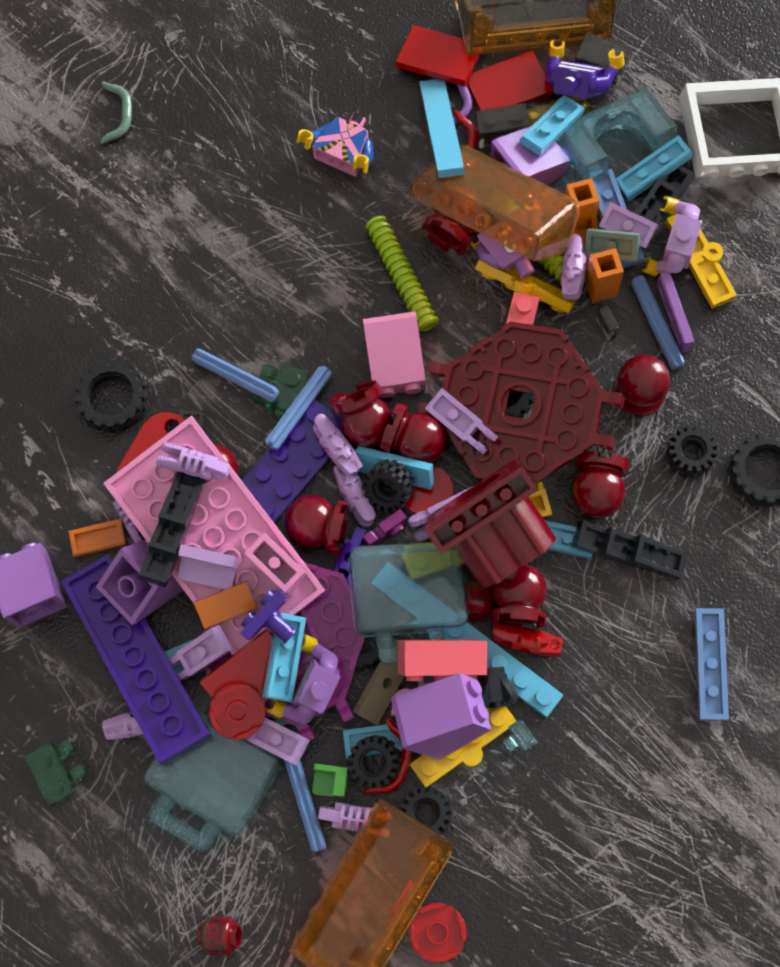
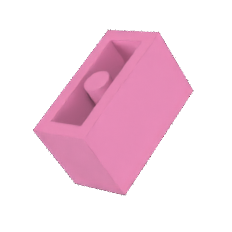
M265 533L244 553L286 594H289L308 575Z

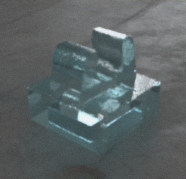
M517 720L509 726L513 735L503 742L509 752L515 750L520 745L524 750H529L538 744L522 720Z

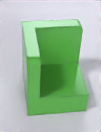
M314 764L313 770L315 774L312 793L319 796L346 799L349 769L346 767Z

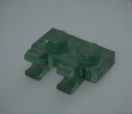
M263 364L260 373L262 375L261 379L277 383L276 388L279 390V395L275 401L270 402L254 393L252 397L254 399L253 403L270 407L268 411L270 416L282 418L306 385L309 371L283 364L280 371L275 367Z
M66 740L55 748L52 743H47L24 756L47 805L50 807L76 793L73 785L90 776L85 765L82 766L81 764L66 773L60 761L78 751L73 741Z

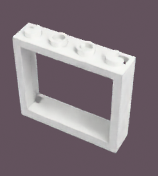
M780 78L685 84L679 96L689 149L694 156L691 160L695 178L710 177V179H714L718 176L736 178L748 174H754L755 176H762L767 173L780 174V154L709 158L698 105L772 101L780 137Z

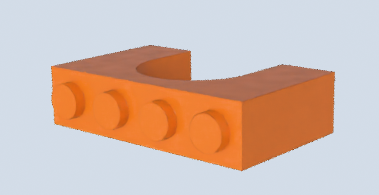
M592 178L567 184L562 208V215L569 236L574 235V233L578 234L583 240L582 245L584 247L586 245V230L589 228L598 229L597 211L600 200ZM616 248L591 254L590 257L586 256L584 282L591 303L616 298L624 273Z

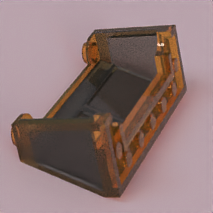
M455 0L467 55L550 47L552 40H554V46H562V41L565 42V45L610 41L617 1Z

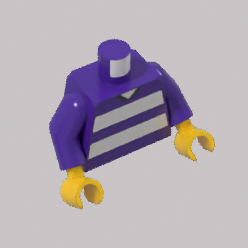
M554 40L550 42V57L547 63L545 79L551 86H554L553 93L583 99L603 94L610 88L617 74L616 69L622 68L625 64L623 51L616 57L614 49L609 51V66L602 67L560 60L564 56L565 42L562 41V46L555 47Z

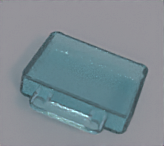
M433 542L359 546L350 553L348 568L355 631L362 637L376 636L378 658L383 664H397L398 647H394L393 635L428 633L429 640H445L444 631L459 630L467 622L468 615L461 559L455 547L440 554Z
M197 710L211 737L163 766L154 757L144 774V782L150 788L161 793L149 814L151 823L196 850L205 852L210 849L220 830L233 836H238L244 832L277 775L281 762L276 755L251 743L247 738L232 740L218 734L211 725L210 717ZM175 802L206 820L201 831L169 813Z

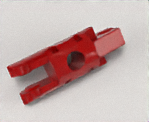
M503 623L494 625L492 629L491 640L497 645L537 656H560L563 639L536 629L518 625H503Z

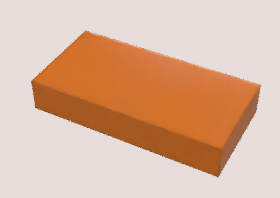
M122 519L68 531L74 558L127 546Z
M247 580L194 601L204 629L257 608Z

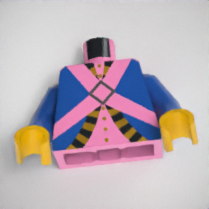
M354 112L349 121L336 117L331 123H327L310 132L304 129L298 133L296 143H305L304 148L307 150L313 145L314 159L357 177L360 168L363 169V173H367L368 166L374 160L373 143L368 137V131L363 128L366 118L360 113Z

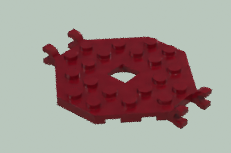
M510 321L501 327L502 329L490 338H485L470 349L471 351L459 359H454L449 364L429 361L427 372H430L431 376L444 377L442 388L484 422L483 425L498 436L493 441L489 440L479 429L474 433L472 438L482 443L487 449L482 454L470 443H465L442 424L477 479L483 480L510 461L517 460L536 485L593 446L612 451L615 449L616 439H614V436L597 434L603 404L623 409L625 397H623V393L603 390L561 329ZM511 391L535 395L529 419L505 416ZM420 402L418 413L430 414L425 409L429 403Z

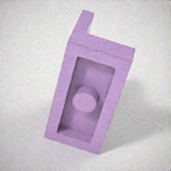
M610 202L599 227L606 230L640 233V246L647 249L659 225Z
M180 545L178 555L182 559L177 575L178 579L220 589L233 586L240 558Z

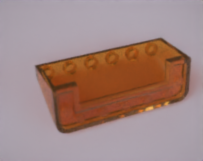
M467 145L459 146L464 165V175L438 178L434 162L413 180L409 193L410 196L532 261L566 253L580 215L579 204L573 198Z
M379 799L378 803L371 809L369 818L363 828L356 834L354 843L348 853L341 859L339 868L333 878L325 885L324 893L318 903L310 910L309 918L303 928L295 935L294 943L289 952L307 967H385L450 858L453 850L452 843L395 806Z

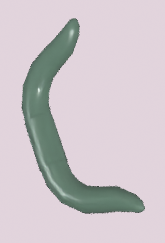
M103 81L102 86L107 91L119 95L122 99V121L117 129L107 133L101 139L100 144H105L122 137L128 131L132 120V103L128 91L122 86Z

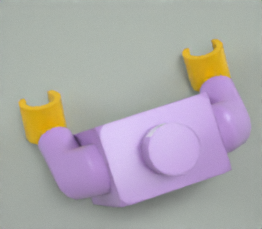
M664 196L663 199L667 200L665 208H660V210L673 215L676 214L663 260L658 262L650 257H646L644 261L648 265L646 268L641 269L642 272L655 277L658 273H678L683 268L688 269L703 222L698 220L700 209L696 205Z

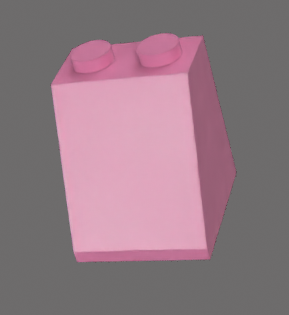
M416 311L363 319L371 380H376L382 389V394L379 397L390 398L397 393L406 392V394H417L421 390L426 389Z

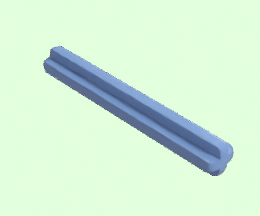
M640 275L633 278L631 286L670 368L675 370L682 367L685 361L645 277Z
M196 349L192 355V360L196 364L270 402L275 401L279 395V390L275 386L202 349Z
M318 367L269 434L265 444L271 450H278L330 379L332 373L327 367Z
M284 760L311 851L316 853L325 850L327 847L301 761L299 760L297 766Z

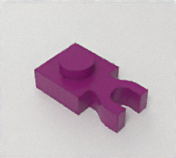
M399 509L378 524L377 528L364 535V542L371 550L384 538L387 539L390 536L393 538L397 537L406 529V515Z

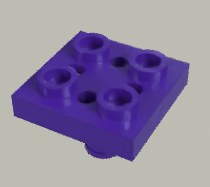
M278 589L276 592L270 590L260 601L263 607L259 612H251L240 625L244 629L240 634L249 641L262 628L267 627L286 644L297 630L278 615V610L290 596L281 589Z

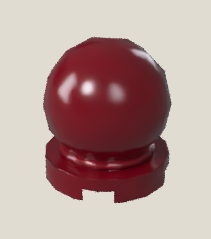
M464 188L447 191L438 199L434 215L426 218L421 229L427 230L429 234L426 238L438 248L446 252L451 248L457 251V255H464L471 244L470 237L474 236L483 224L485 216L483 202L475 192Z
M640 354L628 359L620 368L614 386V392L623 393V397H625L622 410L629 415L644 416L657 412L664 404L671 384L670 375L664 362L655 356Z
M376 380L358 383L355 385L357 390L346 395L343 390L329 400L333 412L342 413L340 418L342 433L356 446L372 448L381 444L387 424L393 425L391 410L384 401L378 399L382 394V389Z
M397 403L392 412L396 414L393 425L387 424L380 444L381 451L389 454L397 451L402 457L427 463H433L439 459L446 449L447 441L446 431L442 423L431 414L419 412L410 415L409 406Z
M586 451L578 456L575 460V468L581 473L575 477L571 487L574 504L587 517L603 519L613 515L620 509L626 496L625 484L621 477L629 474V460L613 453L611 458L598 457V451Z
M304 495L297 498L289 505L285 513L284 527L288 537L295 544L304 548H317L325 544L327 553L339 555L340 549L336 547L338 542L344 543L349 517L344 516L345 509L349 510L351 504L350 502L339 500L336 506L333 507L327 499L319 495Z
M526 564L500 583L493 585V599L499 608L491 611V624H496L499 621L500 624L526 627V624L536 623V628L546 626V613L540 611L539 608L544 604L547 588L544 577L535 567Z

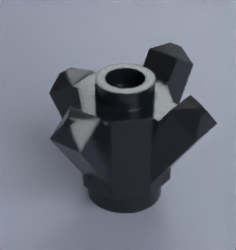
M504 666L487 668V675L481 676L482 681L480 684L482 688L481 695L486 709L515 704L519 695L507 678Z

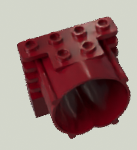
M517 460L510 461L430 514L425 526L426 533L440 554L455 547L482 588L500 583L520 567L544 554L556 540L555 535L529 498L538 489Z

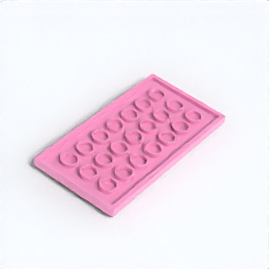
M192 416L103 483L148 543H150L157 527L159 513L178 472L156 465L157 458L160 456L179 460L178 457L162 451L161 448L164 442L218 457V461L228 464ZM230 466L226 481L211 478V480L205 479L183 545L240 558L233 586L247 580L257 608L211 626H221L233 649L230 651L233 655L251 641H248L240 634L244 629L240 625L251 612H259L263 607L260 601L270 590L276 592L280 589L244 554L263 533L267 534L308 574L288 594L290 597L278 610L279 613L295 616L326 590ZM178 556L172 575L193 603L196 600L224 590L178 579L177 575L182 559L181 556ZM262 628L257 635L263 632L266 628Z

